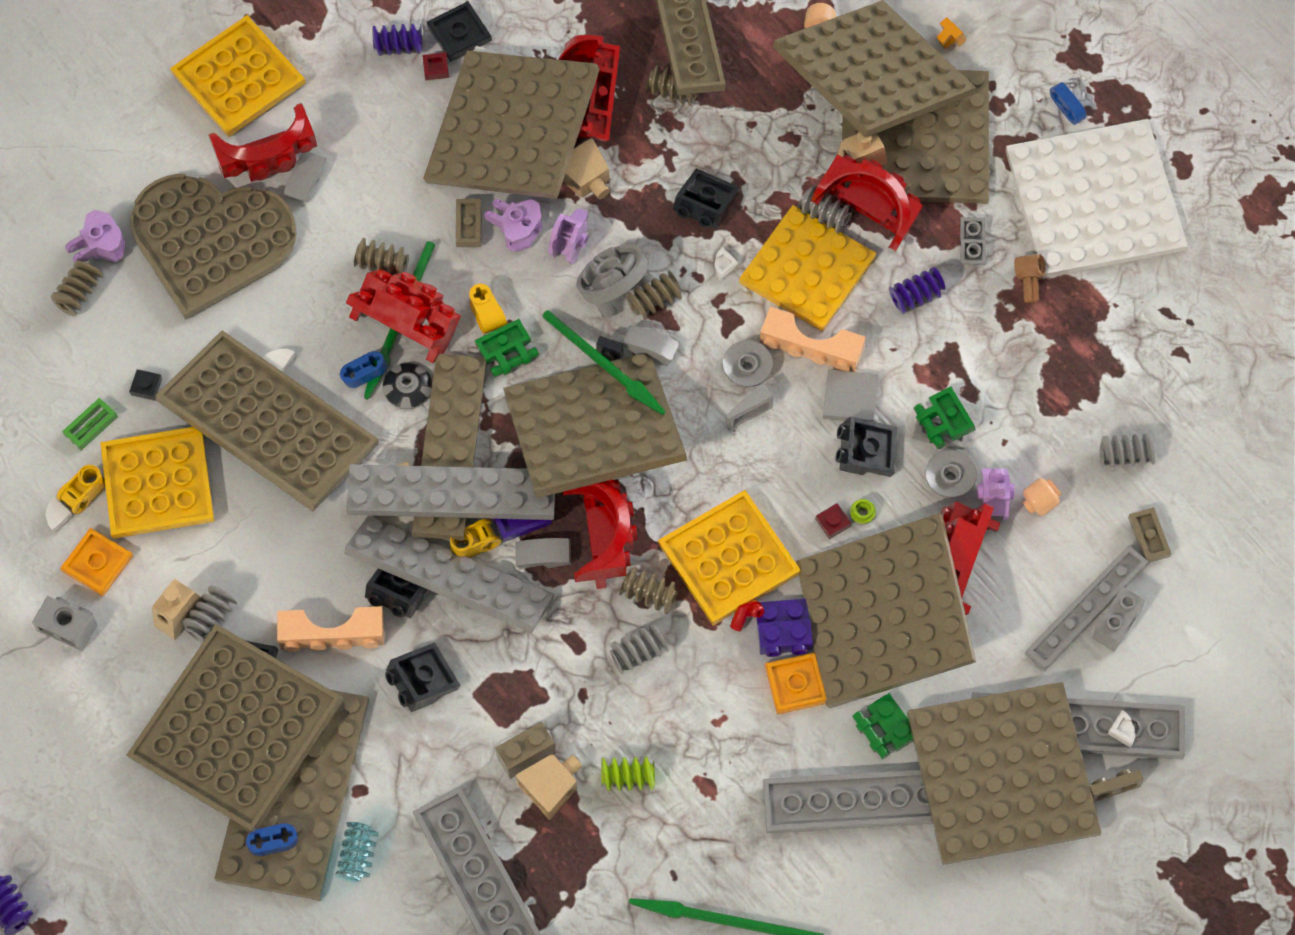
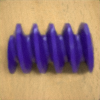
M401 24L400 31H397L395 25H392L390 32L387 31L385 25H382L380 32L377 31L376 26L372 27L374 51L375 49L377 50L379 56H383L384 49H386L388 55H392L394 48L398 55H402L404 48L408 54H411L413 47H415L417 54H421L423 48L421 24L419 30H416L415 25L411 24L409 31H407L404 24Z
M932 267L929 269V272L923 271L920 276L914 275L911 280L908 278L903 280L902 284L899 282L895 283L893 288L889 286V293L896 308L902 314H905L906 305L911 310H914L915 301L921 307L924 305V297L929 303L933 301V293L938 299L941 298V290H945V282L937 268Z
M11 875L0 876V927L4 928L5 935H14L27 926L28 919L33 915L32 910L23 912L28 906L27 902L18 903L23 897L22 893L13 894L18 888L17 885L11 884L8 886L12 881Z

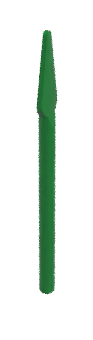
M426 242L413 272L417 281H421L435 248L433 242ZM391 328L380 351L388 366L390 364L389 355L399 332ZM373 361V367H376L377 361ZM383 374L367 382L364 394L366 400L370 398Z
M546 310L543 313V319L626 388L627 394L661 415L665 414L662 406L640 381H633L552 312Z
M629 899V904L676 919L685 917L772 935H824L823 933L686 907L676 901Z

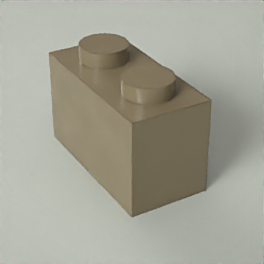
M542 722L495 747L497 758L510 779L547 756L556 754L555 743Z

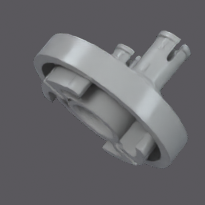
M625 244L614 248L610 247L595 256L585 266L577 279V289L586 302L596 305L603 318H610L617 311L611 300L625 294L636 284L642 286L644 283L651 281L652 277L647 272L648 260L637 245Z

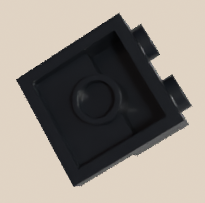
M696 168L677 193L673 211H676L681 218L690 217L698 221L704 228L713 227L718 229L727 216L729 207L738 196L740 187Z
M850 416L837 429V439H841V447L838 448L835 456L836 462L840 463L839 470L858 475H864L866 472L887 477L894 475L897 427Z
M378 568L366 584L365 598H367L372 606L379 607L382 605L389 608L396 617L406 616L411 619L423 602V596L428 589Z
M435 642L391 659L385 672L388 684L391 686L395 685L399 691L398 700L403 707H408L410 712L434 703L436 698L454 692L460 687L459 681Z

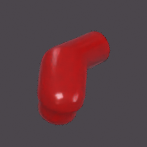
M752 600L739 605L733 616L730 628L735 631H742L747 618L752 616L760 618L765 611L759 601Z

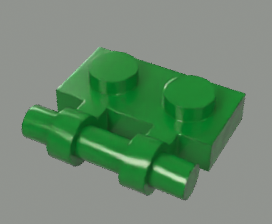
M520 319L475 340V345L482 357H484L486 364L497 361L498 365L490 369L494 378L502 374L505 376L511 373L512 369L522 364L525 366L531 363L532 359L539 356L536 347L529 350L525 349L524 346L531 343V338ZM515 350L517 351V356L509 360L505 359V355Z
M951 386L929 397L931 407L925 409L920 403L913 408L917 414L916 419L918 423L924 426L927 431L926 436L930 443H934L937 449H941L946 445L942 438L946 434H949L952 441H955L975 431L974 423ZM936 416H938L940 421L942 422V424L937 427L934 425L932 419Z
M890 693L867 706V710L871 715L869 718H865L861 711L856 712L852 716L857 723L856 728L860 733L865 734L870 742V748L873 752H877L881 759H885L891 754L886 748L887 745L891 744L897 752L913 742L908 718ZM878 725L884 736L879 737L872 727Z

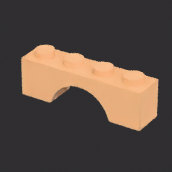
M774 307L769 308L760 332V343L769 349L787 351L788 354L794 357L802 356L811 359L816 364H827L834 366L837 370L856 372L865 347L866 338L843 329L829 339L815 340L808 338L798 330L794 314Z
M382 606L356 607L351 618L343 625L335 628L316 626L307 618L304 610L277 611V641L279 647L287 652H297L302 648L322 651L326 647L347 650L351 649L352 646H363L364 648L371 649L378 647V645H385Z

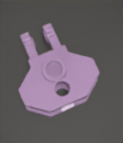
M495 199L492 205L503 215L500 216L488 210L484 214V218L500 228V232L505 235L507 249L518 252L530 248L543 229L540 204L533 199L517 204L514 202L508 204Z
M578 208L571 216L559 215L551 231L548 250L551 257L555 258L560 253L567 256L566 261L569 264L573 265L581 248L586 246L589 235L586 234L588 223H585L588 218L587 210Z
M93 210L86 214L84 229L79 231L81 235L68 242L65 246L68 253L76 252L86 246V248L74 255V262H86L94 257L95 260L101 258L115 263L124 257L126 243L122 238L121 230L111 215Z
M982 468L981 483H977V499H981V505L987 504L994 508L991 516H1002L1003 520H1008L1010 499H1014V484H1010L1008 469Z

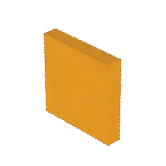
M90 528L60 567V570L103 597L132 559L133 554Z
M815 652L765 663V670L777 715L826 704L825 700L827 698Z

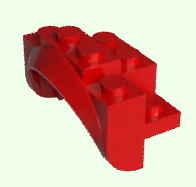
M574 36L565 43V49L558 58V60L591 63L592 61V63L597 64L600 68L576 142L582 138H592L601 142L609 141L620 46L603 43L602 36Z
M299 103L296 104V107H293L295 119L287 131L242 146L229 144L216 133L208 134L224 179L239 176L242 172L247 171L251 182L265 180L271 175L285 173L294 168L297 163L295 154L306 153L312 150V148L317 147L315 134L303 104Z
M837 154L816 188L811 201L819 205L822 198L828 193L829 195L832 194L836 199H841V202L844 204L848 203L857 212L895 234L888 248L896 252L902 241L909 234L913 223L923 208V205L920 204L921 200L913 194H906L907 184L904 183V178L895 172L890 174L883 170V166L877 161L863 159L862 163H857L847 155L842 157ZM852 181L848 189L844 187L845 182ZM894 209H896L897 213L895 217L891 215Z
M381 269L369 272L365 276L360 291L349 294L346 300V304L353 307L349 318L358 321L360 315L364 313L429 349L426 360L431 363H435L438 355L446 351L461 318V315L454 312L455 309L444 304L442 301L444 295L437 292L436 287L417 281L416 277L408 272L392 276L389 272ZM426 318L429 323V326L423 325Z
M612 479L563 492V496L573 494L584 496L592 561L580 568L578 572H574L575 583L595 580L596 589L607 588L606 579L627 576L626 567L631 566L629 551L634 550L633 541H638L636 525L631 526L630 517H634L633 502H627L626 493L621 494L619 479Z
M955 501L948 506H944L940 512L946 528L961 598L966 589L986 530L997 532L1001 524L991 519L994 508L987 504L972 509ZM963 602L965 615H968L971 606Z

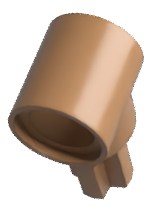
M1042 254L1016 257L1014 269L1017 278L1023 281L1024 301L1026 303H1036L1039 301L1038 280L1045 275L1046 270L1044 257Z

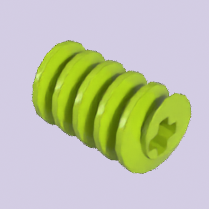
M644 756L642 764H639L637 757H633L632 763L629 765L627 758L623 757L621 764L618 765L616 758L612 757L610 765H607L605 758H601L602 785L605 784L607 791H611L613 784H616L618 791H622L624 783H626L629 791H632L635 783H637L639 790H643L645 783H648L650 790H654V760L650 764L648 757Z

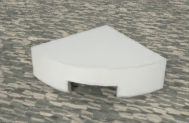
M723 247L717 252L714 268L717 278L722 282L739 268V262Z
M276 349L267 353L262 358L284 373L296 354L289 349Z
M53 497L46 509V520L50 529L55 533L73 515L62 503Z
M1122 710L1108 734L1131 748L1135 739V729L1130 716Z

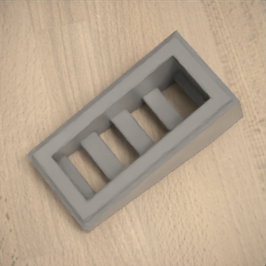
M764 382L726 415V427L728 430L772 409L773 396Z

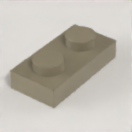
M481 198L456 199V247H481Z
M1154 507L1129 514L1128 519L1140 551L1148 563L1169 558L1171 551Z
M1127 769L1116 774L1115 778L1107 780L1104 777L1093 781L1090 786L1093 801L1097 802L1139 788L1144 780L1140 769L1133 772L1131 769Z

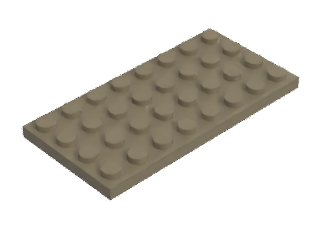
M223 330L156 394L157 402L313 512L349 475L350 464L359 465L378 445L377 437Z
M331 690L340 695L344 700L258 828L283 823L290 824L295 828L298 835L296 846L287 851L265 856H255L246 845V838L251 831L229 819L214 877L215 881L312 900H321L369 703L368 696ZM287 831L282 832V837L276 839H282L286 843L288 842V837L293 835H289ZM261 837L256 838V843L252 845H256L257 849L262 848V843L267 841H262Z

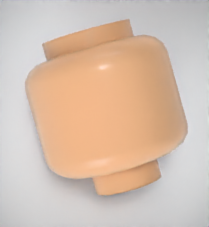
M815 3L807 9L804 27L808 28L837 17L836 11L828 4Z
M1039 478L1023 490V496L1026 500L1022 504L1031 515L1036 512L1039 516H1045L1059 505L1061 493L1050 479Z

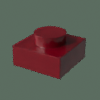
M446 52L422 55L425 81L449 78Z
M838 503L817 514L815 520L829 540L851 527L850 520Z

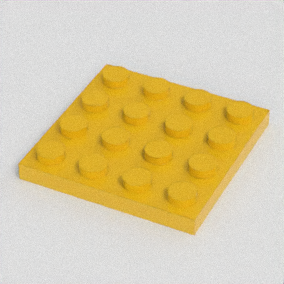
M248 15L170 68L172 75L228 138L306 84L305 78Z
M792 205L739 278V283L823 332L876 258V252L841 232L837 234L834 228H827V224H820L817 218L811 219L810 214L806 213L804 215L801 209H797L796 206Z
M194 427L100 442L110 531L113 539L215 522L204 435Z
M746 490L741 491L658 540V545L713 626L734 614L739 605L760 599L801 573L800 568Z

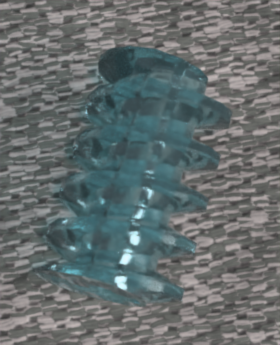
M347 822L346 825L349 829L344 831V836L347 839L342 841L344 850L339 854L343 860L338 862L337 866L340 870L335 873V876L344 881L359 882L362 878L370 877V874L363 869L372 867V863L366 861V858L374 857L375 854L369 851L368 847H376L377 843L370 840V837H377L379 833L366 824Z

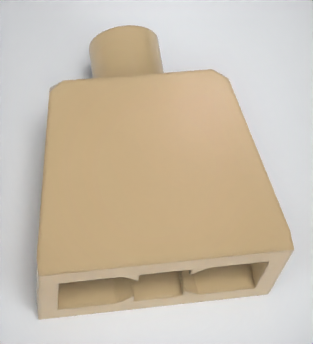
M858 132V134L844 139L837 153L842 157L847 155L857 163H862L863 159L868 161L873 159L882 166L887 164L885 147L877 133L865 138Z
M590 138L573 149L563 182L580 197H585L593 192L598 199H603L610 192V189L605 184L610 180L609 168L594 140Z
M174 579L152 607L154 626L175 640L185 628L182 620L190 618V610L197 611L195 604L203 602L201 597Z
M552 754L516 775V782L541 812L551 820L576 791L577 781L572 775L581 769L582 765L574 755H571L561 764Z

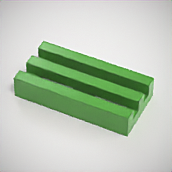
M98 398L62 432L66 438H69L82 451L118 416L114 410ZM100 408L103 409L93 419H90L77 434L73 435V433L79 427H81L90 417H92Z

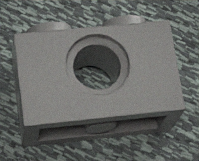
M1122 587L1096 626L1092 639L1115 652L1140 614L1145 600Z
M47 596L32 621L36 631L83 651L97 627L93 613L83 607L76 609L61 597L54 599ZM72 618L71 622L67 625H60L63 619Z

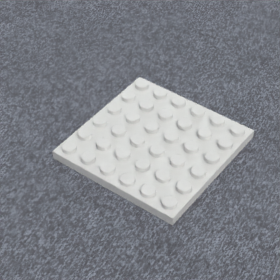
M1148 119L1006 146V155L1035 254H1042L1045 260L1046 270L1042 279L1187 251V241Z

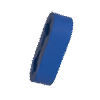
M1063 82L1049 89L1052 100L1073 125L1086 119L1084 107Z
M371 351L344 365L340 370V378L349 388L359 387L382 375L387 369V361L380 352ZM373 361H377L376 367H373ZM354 372L355 377L351 379L350 373Z
M287 823L256 829L254 832H250L246 838V845L255 856H265L294 848L298 842L295 828ZM287 831L289 835H293L288 837V842L286 843L282 839H276L282 837V832ZM261 837L262 841H267L262 843V848L257 849L256 845H252L256 843V838Z

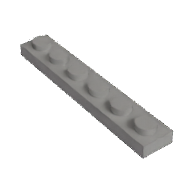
M1128 545L1026 650L1025 655L1045 671L1115 599L1121 588H1126L1147 566L1148 561Z

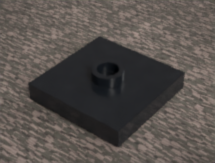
M469 1L426 22L428 29L443 52H446L450 62L465 55L467 51H473L476 46L480 47L492 41L491 34Z

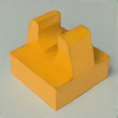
M948 17L940 22L943 30L937 36V39L945 49L954 42L960 47L966 41L964 33Z

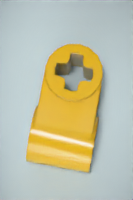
M480 283L472 286L469 292V305L481 332L485 335L507 325L504 312L497 303L491 289L487 285Z
M85 465L59 489L56 498L60 502L64 501L69 505L75 515H79L104 490L105 479L96 466ZM90 477H97L94 482L87 483Z
M484 518L465 527L464 541L455 540V538L451 537L450 547L451 551L457 556L472 558L498 547L501 544V539L495 535L491 528V520ZM459 543L468 544L465 548L456 547Z

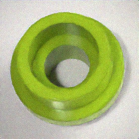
M866 499L855 501L850 508V516L858 524L870 523L876 514L874 504ZM865 510L867 514L862 516L858 511Z

